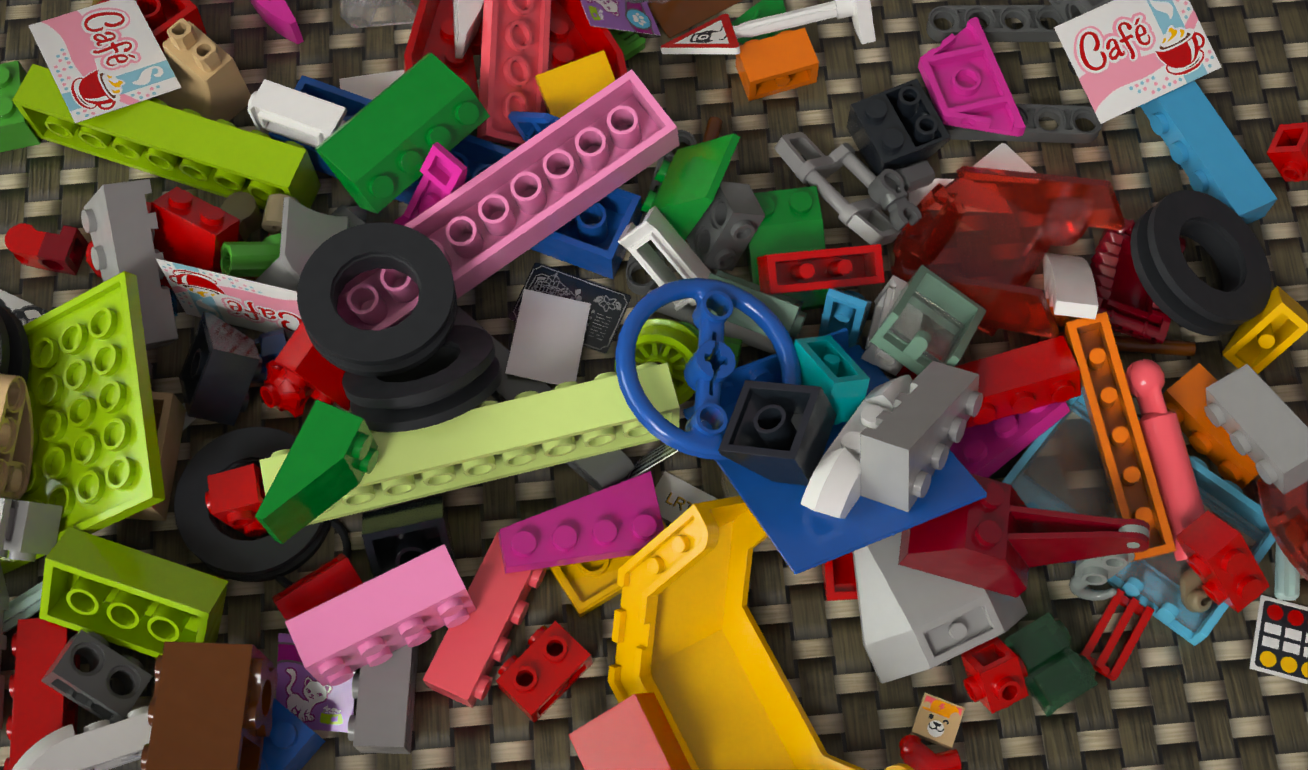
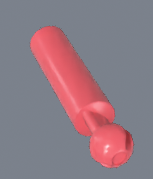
M1143 359L1131 363L1125 371V376L1130 393L1137 398L1142 417L1139 419V424L1177 550L1173 552L1176 562L1183 561L1188 557L1176 536L1205 513V509L1176 412L1168 411L1161 391L1165 384V373L1160 365L1153 360Z

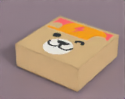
M924 693L910 734L917 735L921 739L950 750L953 747L965 708Z

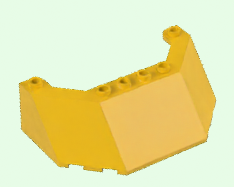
M740 495L693 504L618 569L617 585L622 587L620 609L614 610L612 641L616 642L617 646L615 664L609 665L608 683L618 703L633 694L654 692L692 770H866L827 753L747 606L753 548L768 536ZM897 763L884 770L914 769L907 764Z

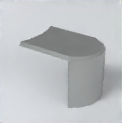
M284 197L280 256L255 281L297 291L301 272L310 256L323 242L349 228L348 216H333L320 213L305 207L291 197Z

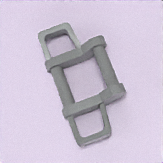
M802 132L782 135L774 147L776 152L803 184L808 183L810 186H817L818 194L839 214L838 219L846 227L851 228L870 245L881 244L882 246L892 243L901 230L897 231L893 228L889 217L882 212L883 208L880 204L873 201L872 198L849 203L826 180L843 165L867 188L877 177L854 155L855 149L848 143L841 144L828 156H825ZM799 152L807 159V161L804 160V158L799 154Z

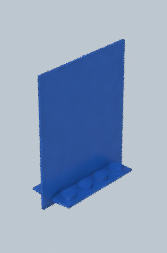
M847 328L824 335H831L870 378L866 396L875 387L890 381L877 365L861 359L865 351L860 345L849 348ZM777 353L735 368L722 383L720 407L727 414V426L745 380L782 383L781 367ZM694 406L683 410V415L687 420L694 414ZM700 419V421H702L701 423L703 426H705L707 429L712 430V426L709 422H707L704 419ZM847 422L833 425L823 455ZM950 449L943 469H936L933 473L927 494L924 498L918 497L909 512L860 496L845 519L816 512L801 505L807 486L773 482L730 459L715 460L794 574H799L987 497V492Z

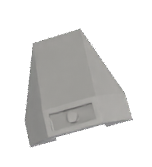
M902 532L852 552L863 646L882 684L931 669L1005 633L1028 614L1020 595L1015 598L898 565Z

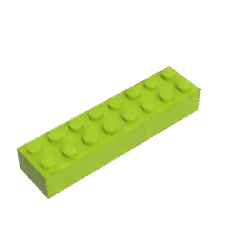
M32 64L12 100L38 138L228 198L235 192H246L254 197L258 207L265 210L268 196L271 194H284L294 197L305 207L311 208L321 187L309 154L302 145L294 141H286L284 143L271 139L267 134L258 130H252L251 132L242 130L223 119H218L217 121L207 119L198 112L188 108L183 110L172 108L156 98H150L149 100L75 123L49 68Z

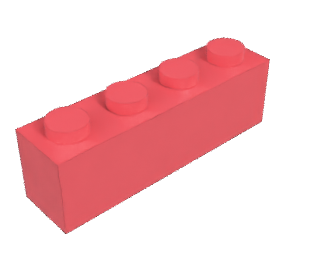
M499 532L496 533L467 591L476 610L469 613L470 617L464 623L448 628L423 678L424 683L429 689L471 708L474 707L477 699L483 700L486 697L493 677L489 676L496 661L501 663L504 660L511 644V640L507 637L514 624L520 625L529 607V603L526 602L528 594L532 587L537 589L540 586L547 568L505 574L498 537Z

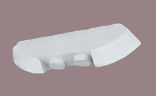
M903 375L875 387L865 397L818 463L807 485L801 505L836 518H846L861 496L860 433L866 427L876 429L879 426L875 424L876 417L883 410L892 413L895 398L901 392L909 394L910 385L913 381L910 375Z
M149 706L135 709L127 714L128 719L110 724V720L91 723L83 728L84 733L75 735L73 724L55 730L27 750L12 770H109L141 759L144 745L149 744L152 726L148 723Z

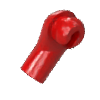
M914 734L906 735L900 740V756L903 762L914 770L962 769L957 749L934 753Z

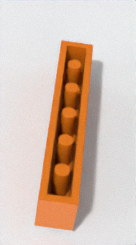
M1104 312L1097 314L1096 319L1081 318L1066 322L1064 332L1069 348L1080 369L1081 391L1117 517L1140 519L1150 525L1149 548L1144 552L1135 553V558L1131 562L1175 552L1177 550L1108 314Z

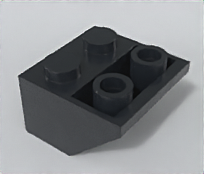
M918 79L865 98L850 106L847 129L869 169L876 176L885 169L895 171L910 164L927 160L950 141V134Z

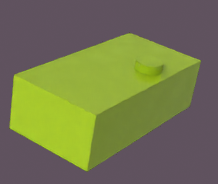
M68 527L45 558L39 619L78 632L81 629L86 633L94 632L110 643L157 658L158 655H163L165 641L216 642L229 581Z

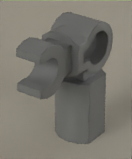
M927 160L910 164L895 171L885 169L870 183L868 193L873 201L882 206L884 211H889L890 223L894 229L900 231L908 223L913 226L922 218L918 207L907 200V193L930 185L935 179V172Z

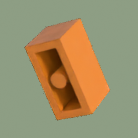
M805 27L794 31L785 30L776 36L761 40H749L740 45V53L736 54V69L749 101L817 82L819 61Z

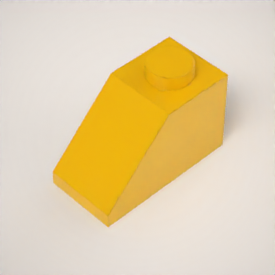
M1279 286L1275 287L1271 291L1269 301L1264 310L1238 327L1223 350L1222 355L1238 369L1248 364L1259 374L1308 331L1307 310Z

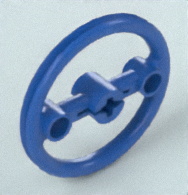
M690 278L666 283L650 291L635 305L625 319L618 335L615 351L616 373L627 405L638 421L652 435L684 454L702 459L726 460L728 458L722 456L718 451L724 437L723 430L728 422L727 414L720 407L721 385L734 371L736 365L733 351L724 343L725 322L732 314L733 307L753 319L771 341L781 367L782 383L802 384L800 363L789 332L780 319L762 301L749 292L729 283L714 279ZM692 298L697 304L692 318L695 326L699 329L698 350L686 363L684 378L688 386L695 391L694 414L687 421L686 431L665 419L645 395L636 370L635 349L640 331L653 313L671 302ZM708 308L715 311L718 316L713 315L711 312H709ZM700 419H704L707 422H709L712 426V430L707 429L705 426H703Z

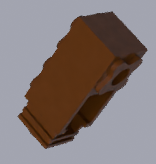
M165 641L163 655H158L155 662V688L148 708V723L152 728L149 744H145L142 750L141 770H260L264 737H269L272 730V705L278 682L277 669L273 668V663L253 644Z

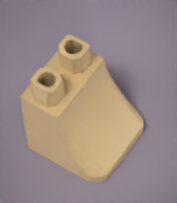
M184 18L179 19L167 29L169 38L163 42L165 57L182 88L159 95L156 99L165 102L172 108L194 110L207 119L230 121L248 105L251 97L234 59L190 21L187 22Z

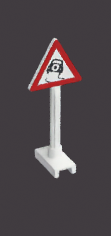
M834 0L747 21L738 26H732L729 15L722 14L661 45L660 48L662 54H739L738 38L754 37L834 17L842 19L851 16L855 32L861 44L874 42L876 38L870 0Z

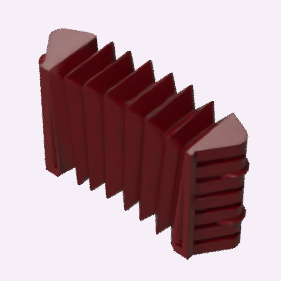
M1111 214L1099 239V245L1095 249V254L1091 258L1092 263L1089 265L1096 285L1099 305L1097 314L1107 312L1111 328L1114 331L1152 344H1162L1166 338L1171 318L1150 298L1134 268L1130 241L1136 222L1134 219L1129 220ZM1179 237L1181 252L1183 254L1186 247L1185 239Z

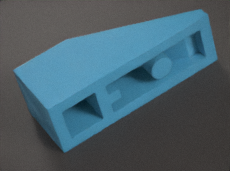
M829 288L818 337L847 328L849 348L857 345L867 321L872 301L865 299L864 296L855 291H841Z

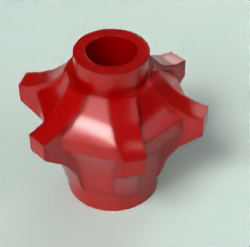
M274 360L266 363L267 379L263 380L264 386L260 388V394L264 403L270 408L276 406L280 412L287 410L295 418L302 415L305 403L314 390L307 385L302 390L285 379L283 375L287 370Z

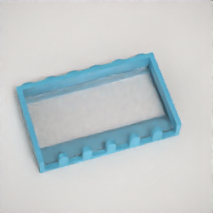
M1081 391V396L1066 401L1070 412L1033 441L1002 482L1012 485L1028 508L1118 518ZM1189 456L1205 512L1207 510L1240 532L1259 565L1287 524L1278 519L1277 514L1271 508L1263 504H1257L1244 495L1242 489L1237 484L1229 480H1223L1211 472L1206 463L1201 459ZM1173 552L1130 562L1107 581L1114 588L1124 591V595L1128 598L1134 597L1140 601V605L1144 607L1148 605L1155 611L1152 615L1193 646L1199 644L1210 634L1229 607L1224 602L1218 605L1212 601L1211 607L1205 612L1193 613L1187 610L1181 602L1180 577L1190 567L1186 560L1176 562Z

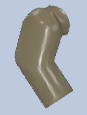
M1191 568L1180 577L1181 602L1190 612H1205L1211 607L1212 600L1207 598V594L1201 587L1203 585L1201 579Z

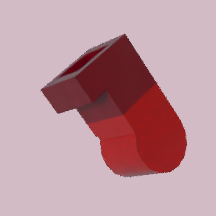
M20 223L10 228L5 235L6 247L21 264L75 276L88 246L87 240L78 228L64 225L60 234L37 231L32 225Z

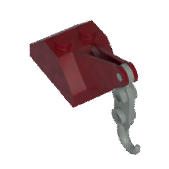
M970 473L987 492V497L902 531L898 565L1017 598L1028 587L1029 567L1076 561L1075 573L1069 582L1071 592L1085 600L1100 601L1115 596L1117 590L1115 588L1094 590L1086 586L1105 584L1108 579L1126 567L1135 558V553L1146 551L1149 548L1150 525L1140 519L1108 518L1028 508L1012 485Z

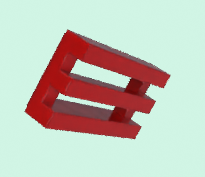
M1119 588L1117 589V594L1109 600L1077 658L1080 662L1112 681L1119 677L1155 611L1148 605L1146 607L1140 605V601L1134 597L1128 598L1124 595L1125 592ZM1120 604L1125 607V610L1096 660L1090 655L1117 606ZM1135 613L1139 618L1115 662L1109 668L1105 664L1130 618Z

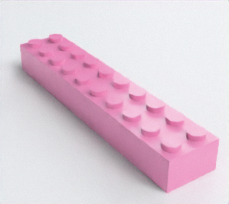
M631 69L404 226L422 233L440 248L450 265L458 299L679 146L677 126ZM376 268L360 273L345 285L338 298L337 311L349 325L361 330L380 331L398 325L411 315L418 303L419 288L404 273L394 269Z

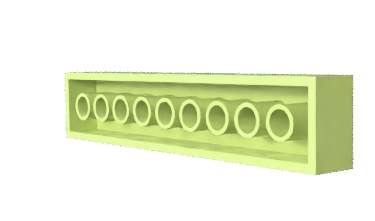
M648 362L637 366L638 378L645 395L665 419L679 428L680 407L668 363L657 365V363ZM616 372L602 373L596 376L594 380L580 384L575 381L564 382L557 385L554 390L542 393L536 391L522 392L516 395L513 400L500 403L493 400L484 401L474 409L456 418L426 428L403 432H377L370 430L379 451V457L374 469L369 474L365 473L358 486L308 525L654 442L659 439L652 435L638 421L627 405L620 389ZM290 449L276 451L271 454V457L259 460L265 496Z

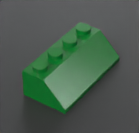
M428 53L319 144L315 150L359 207L378 214L423 175L420 169L433 144L438 142L445 149L451 151L488 119L490 115L469 85L435 55Z

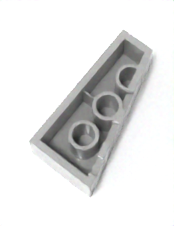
M150 179L104 184L88 201L81 212L83 228L86 233L91 234L94 245L91 249L93 266L96 270H100L103 282L123 271L137 275L146 350L167 347L178 339L170 289L167 286L161 287L160 283L164 273L156 258L164 260L163 252L154 249L153 244L155 237L154 229L158 228L156 212L148 213L145 194L152 193Z
M932 361L911 382L909 394L901 392L895 398L892 413L883 410L876 417L875 424L879 426L876 429L866 427L860 433L861 496L906 512L910 511L918 497H925L930 487L933 473L936 469H943L953 442L959 443L965 432L966 422L970 416L975 417L981 408L983 394L978 392L979 374Z

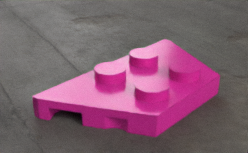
M978 17L971 18L967 21L966 28L957 35L950 34L942 40L939 47L929 50L920 57L918 69L935 110L944 125L1016 137L1023 136L1026 126Z

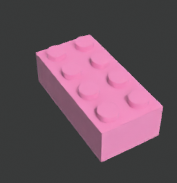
M445 544L286 621L285 624L305 669L322 686L327 684L336 686L351 679L354 676L353 671L367 664L373 667L388 661L393 656V651L405 645L415 647L431 638V632L445 625L447 628H453L469 619V613L475 611L476 608Z

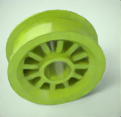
M653 318L645 322L637 338L635 349L636 367L648 362L668 363L679 405L689 400L695 393L685 381L684 368L698 350V337L679 322L664 318Z

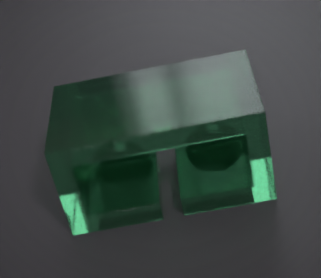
M1049 612L1008 636L1004 641L1022 659L1028 672V676L1024 678L1025 684L1047 717L1087 694L1098 685L1094 678L1096 673L1090 661L1085 656H1079L1077 652L1072 651L1070 648L1071 635L1068 629L1060 620H1054Z

